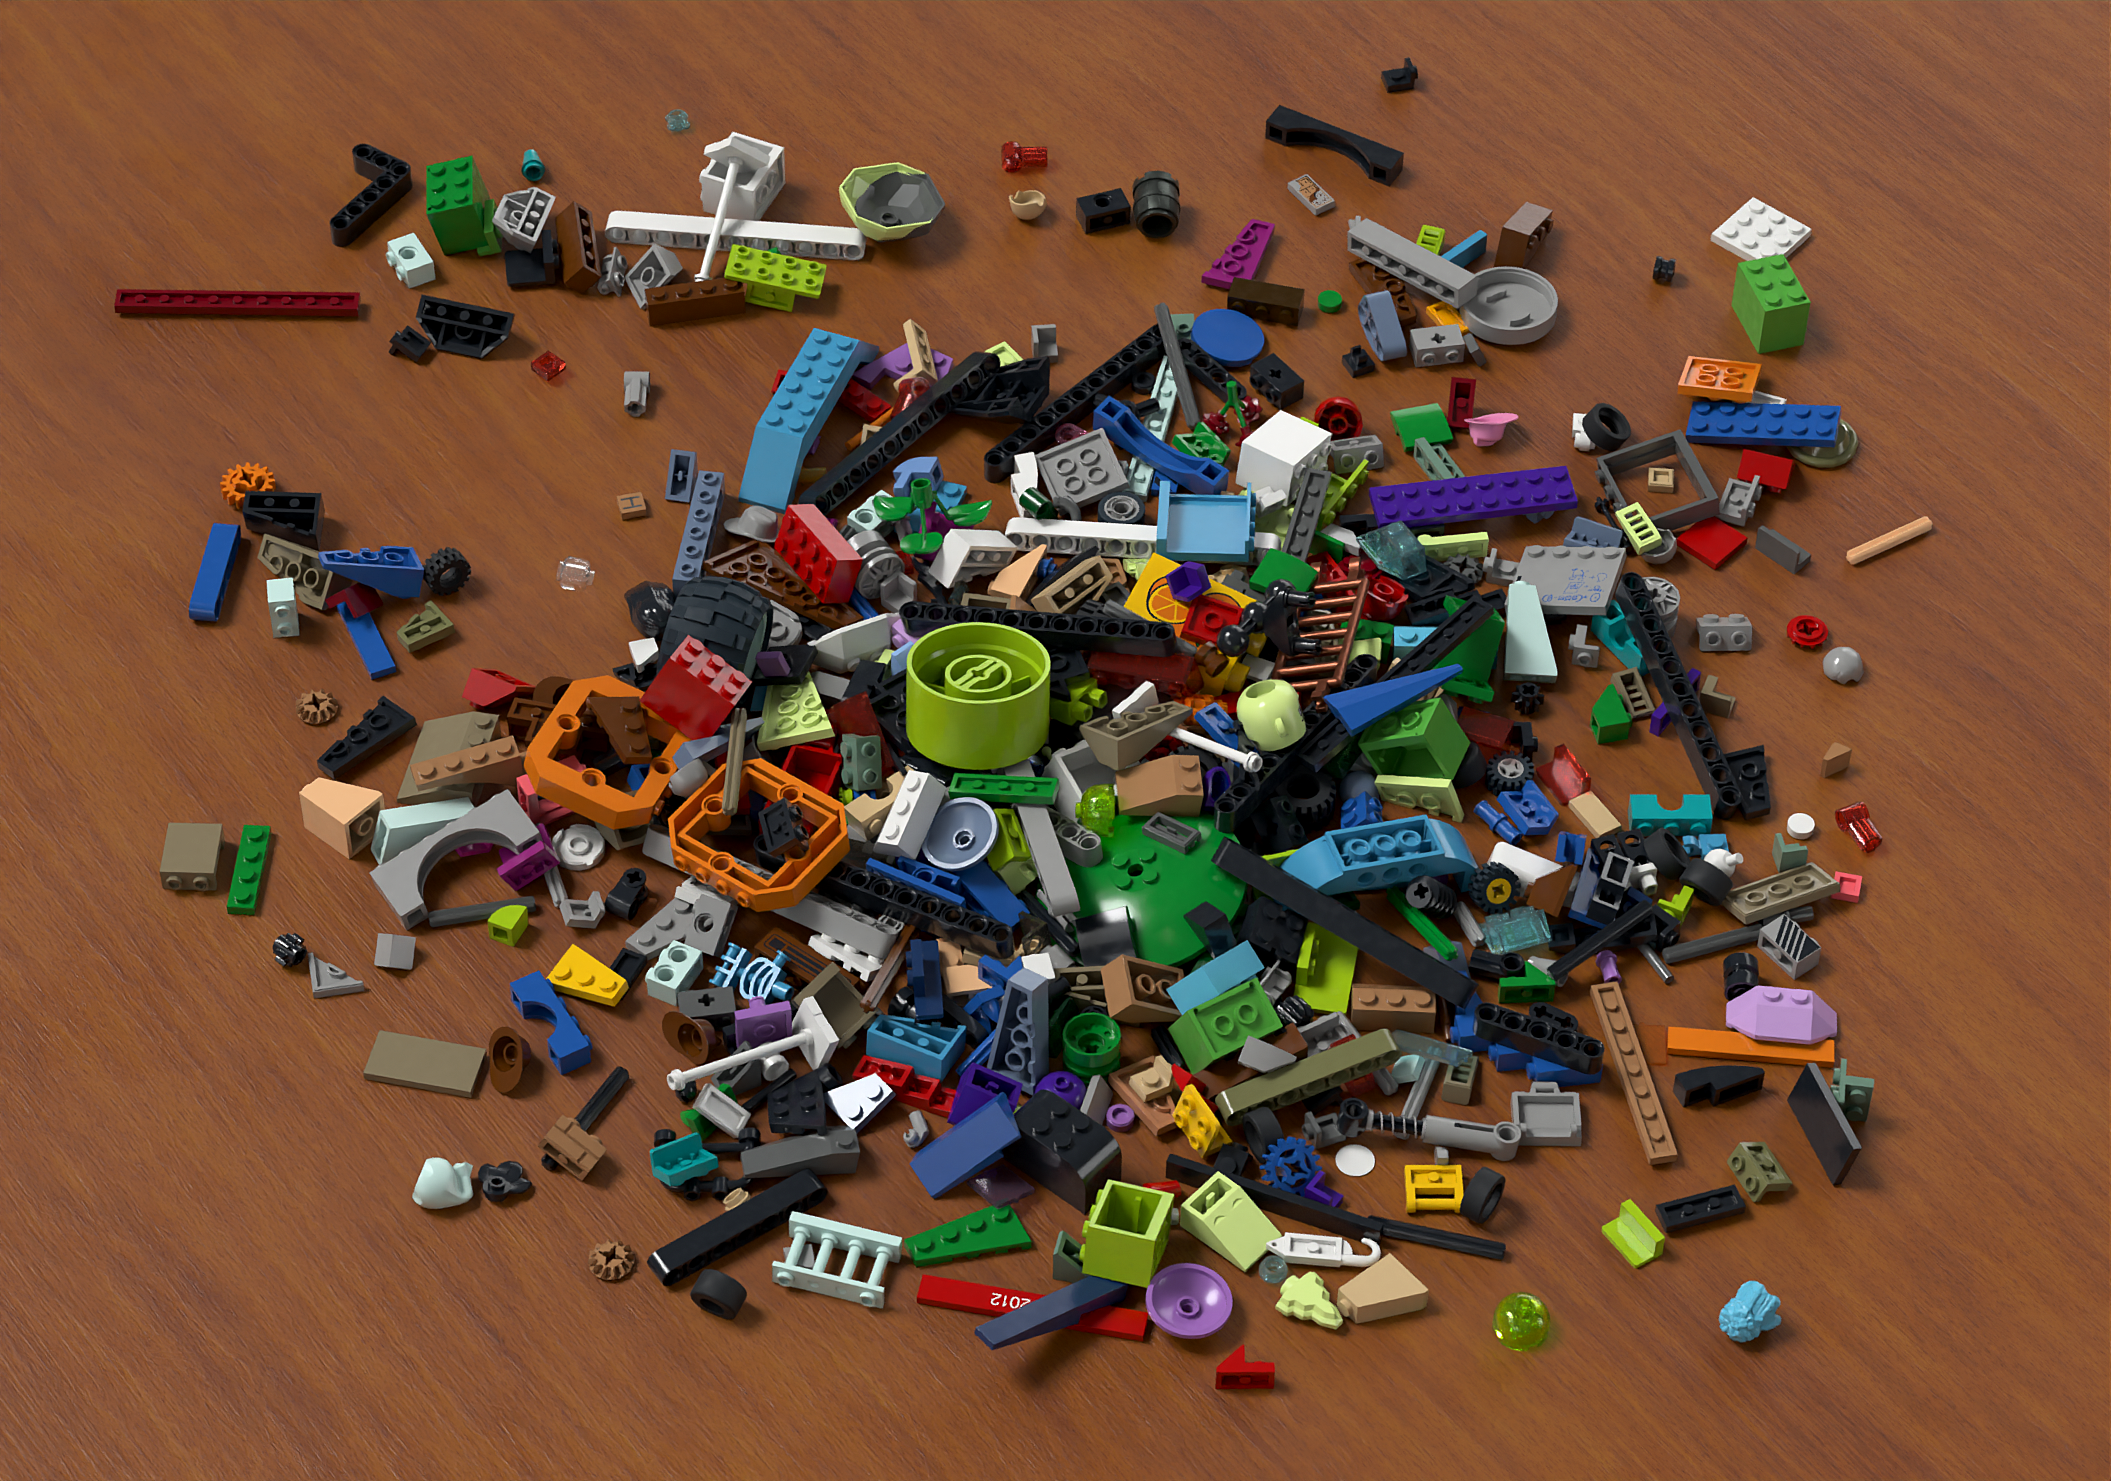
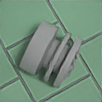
M873 530L863 531L847 541L863 559L854 585L863 597L868 599L881 597V583L898 570L904 574L905 564L879 532Z
M1643 577L1671 639L1674 636L1680 603L1679 591L1672 583L1665 579Z

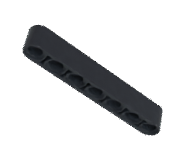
M804 1169L656 1250L649 1256L647 1265L664 1286H671L789 1221L792 1211L804 1213L820 1204L826 1198L828 1190L811 1169Z

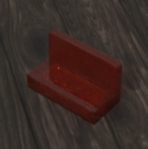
M1564 743L1554 748L1553 761L1536 768L1535 773L1561 806L1568 805L1569 800L1590 791L1591 777Z

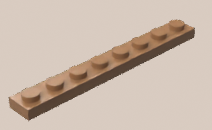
M1618 982L1591 985L1590 994L1649 1165L1677 1161L1678 1154Z

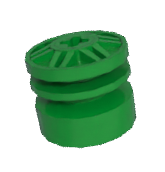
M1095 1012L1082 1013L1069 1020L1063 1030V1071H1068L1078 1076L1085 1083L1086 1087L1089 1086L1092 1076L1101 1075L1108 1084L1109 1074L1120 1070L1121 1033L1117 1023L1110 1017Z

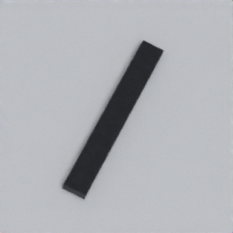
M1169 1154L1166 1160V1178L1176 1180L1199 1189L1219 1171L1240 1186L1259 1209L1362 1242L1363 1238H1367L1376 1242L1378 1246L1381 1243L1382 1222L1174 1154Z

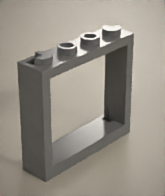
M1681 429L1596 458L1598 470L1594 471L1599 484H1604V493L1608 501H1613L1614 512L1628 506L1612 478L1613 475L1676 454L1700 500L1649 517L1655 528L1673 531L1720 514L1719 498ZM1629 513L1624 517L1628 519L1630 517H1633L1632 513ZM1634 521V522L1630 523V525H1631V526L1636 525V524L1640 523L1641 521H1638V522ZM1645 527L1635 530V533L1645 530Z

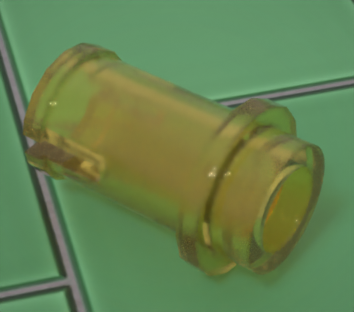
M802 466L797 483H801V486H804V483H815L827 473L826 467L804 468Z

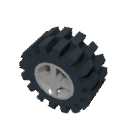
M1501 751V756L1497 753L1494 754L1493 759L1490 758L1487 764L1485 783L1488 785L1487 789L1489 791L1493 790V795L1495 796L1504 791H1521L1526 781L1533 780L1534 765L1533 762L1530 763V758L1525 757L1523 759V754L1520 752L1518 755H1514L1515 751H1510L1508 755L1506 751Z

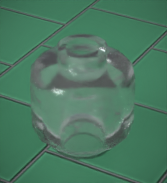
M568 556L564 561L560 560L556 581H559L560 587L563 589L583 592L587 585L592 586L595 571L590 570L591 565L588 560Z

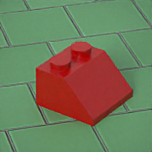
M1743 449L1737 478L1742 479V482L1752 484L1755 475L1760 476L1759 483L1767 485L1766 490L1781 493V489H1788L1796 461Z

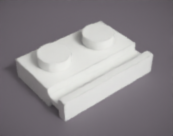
M694 876L683 882L682 887L678 886L676 888L675 897L691 904L700 899L701 894L733 905L739 904L737 900L728 895H722L716 888L707 883H701Z

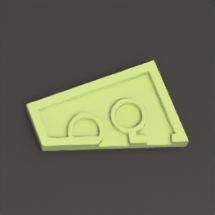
M1377 775L1374 783L1381 800L1411 809L1416 805L1428 809L1429 814L1439 816V813L1453 816V821L1462 822L1464 813L1451 779Z

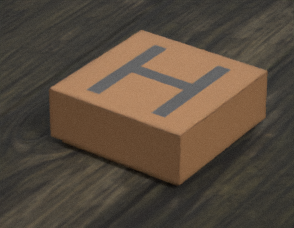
M641 492L616 496L622 520L647 515Z

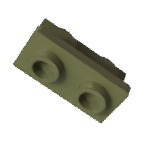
M1740 1142L1727 1160V1164L1753 1202H1759L1767 1191H1787L1792 1184L1765 1142Z

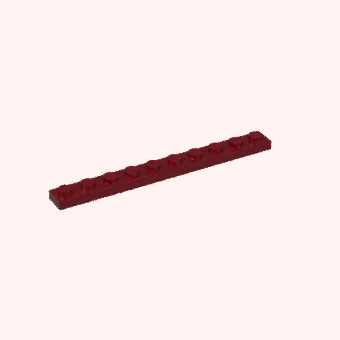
M117 289L114 308L115 313L359 316L361 296L360 292Z

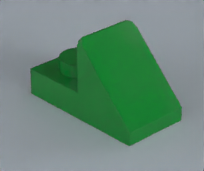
M1524 961L1523 977L1499 979L1498 1002L1499 1004L1553 1002L1555 981L1529 962Z

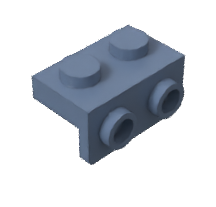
M1577 516L1574 519L1572 531L1564 539L1563 546L1620 548L1623 531Z

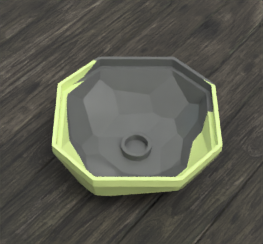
M899 162L854 168L839 187L841 203L854 224L865 236L877 242L903 241L926 235L931 231L945 209V202L929 174Z

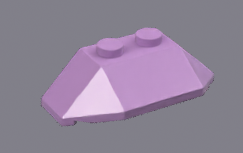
M1756 986L1726 1004V1026L1735 1028L1740 1033L1757 1040L1813 1044L1837 1035V1013L1811 990Z

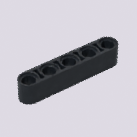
M1481 1003L1475 1008L1473 1032L1481 1039L1588 1075L1596 1074L1602 1069L1605 1048L1604 1044L1598 1039L1493 1003Z

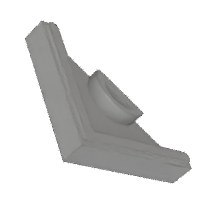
M308 953L314 998L364 991L362 980L357 981L346 975V972L331 963L326 964L314 957L313 953Z

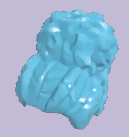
M1748 1281L1741 1285L1736 1297L1730 1299L1728 1304L1722 1308L1719 1315L1720 1329L1723 1332H1727V1335L1733 1341H1751L1758 1337L1761 1331L1774 1329L1781 1324V1317L1775 1314L1781 1301L1777 1296L1769 1294L1763 1284L1757 1281Z

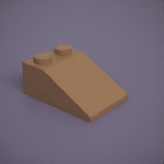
M1170 755L1115 772L1119 815L1154 816L1157 812H1160L1166 816L1199 817L1204 796L1199 756Z
M1123 954L1101 968L1110 1018L1129 1023L1177 1021L1182 1016L1166 989L1184 978L1183 969Z

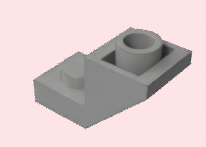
M819 671L810 673L821 702L829 710L840 707L842 696L850 680Z

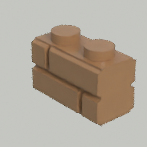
M563 1114L537 1146L581 1181H583L607 1150L600 1138L587 1134L581 1129L577 1120L571 1117L567 1118Z

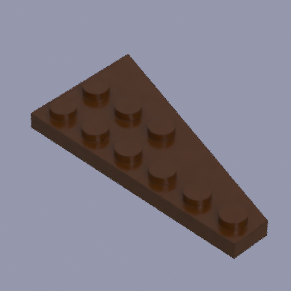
M753 540L703 562L702 570L717 577H727L746 583L760 591L762 597L769 598V600H773L832 629L837 630L861 622L864 619L863 616L846 603L823 604L783 557L765 542Z

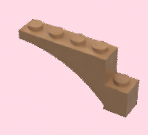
M512 735L410 765V769L418 792L435 787L463 783H495L517 787L516 778L527 774L523 766L527 751L519 753Z

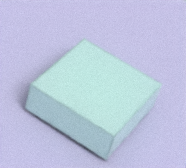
M1421 1054L1401 1056L1393 1067L1392 1077L1398 1084L1418 1081L1425 1059Z

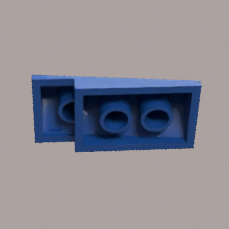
M1001 1092L915 1154L910 1162V1166L933 1199H936L1004 1157L1002 1149L1021 1138L1006 1094Z

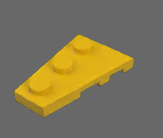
M574 944L570 946L546 978L550 979L555 991L614 1007L629 988L624 978Z

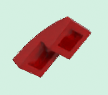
M1174 1063L1171 1070L1181 1091L1183 1092L1186 1086L1192 1084L1201 1095L1206 1084ZM1201 1095L1214 1114L1219 1106Z

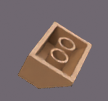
M1376 984L1351 985V1023L1356 1030L1377 1031L1388 1029L1392 1032L1434 1033L1436 993L1424 986Z

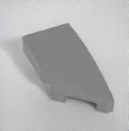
M1248 1036L1238 1059V1064L1262 1073H1270L1288 1064L1295 1063L1297 1057L1273 1045Z

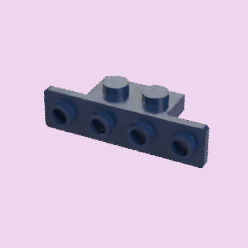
M910 940L911 951H906L907 968H912V970H907L908 986H914L916 1019L943 1018L938 941Z

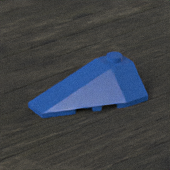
M381 546L380 551L371 552L369 548H360L359 553L337 550L319 552L318 554L324 569L402 599L419 597L424 568L413 547Z

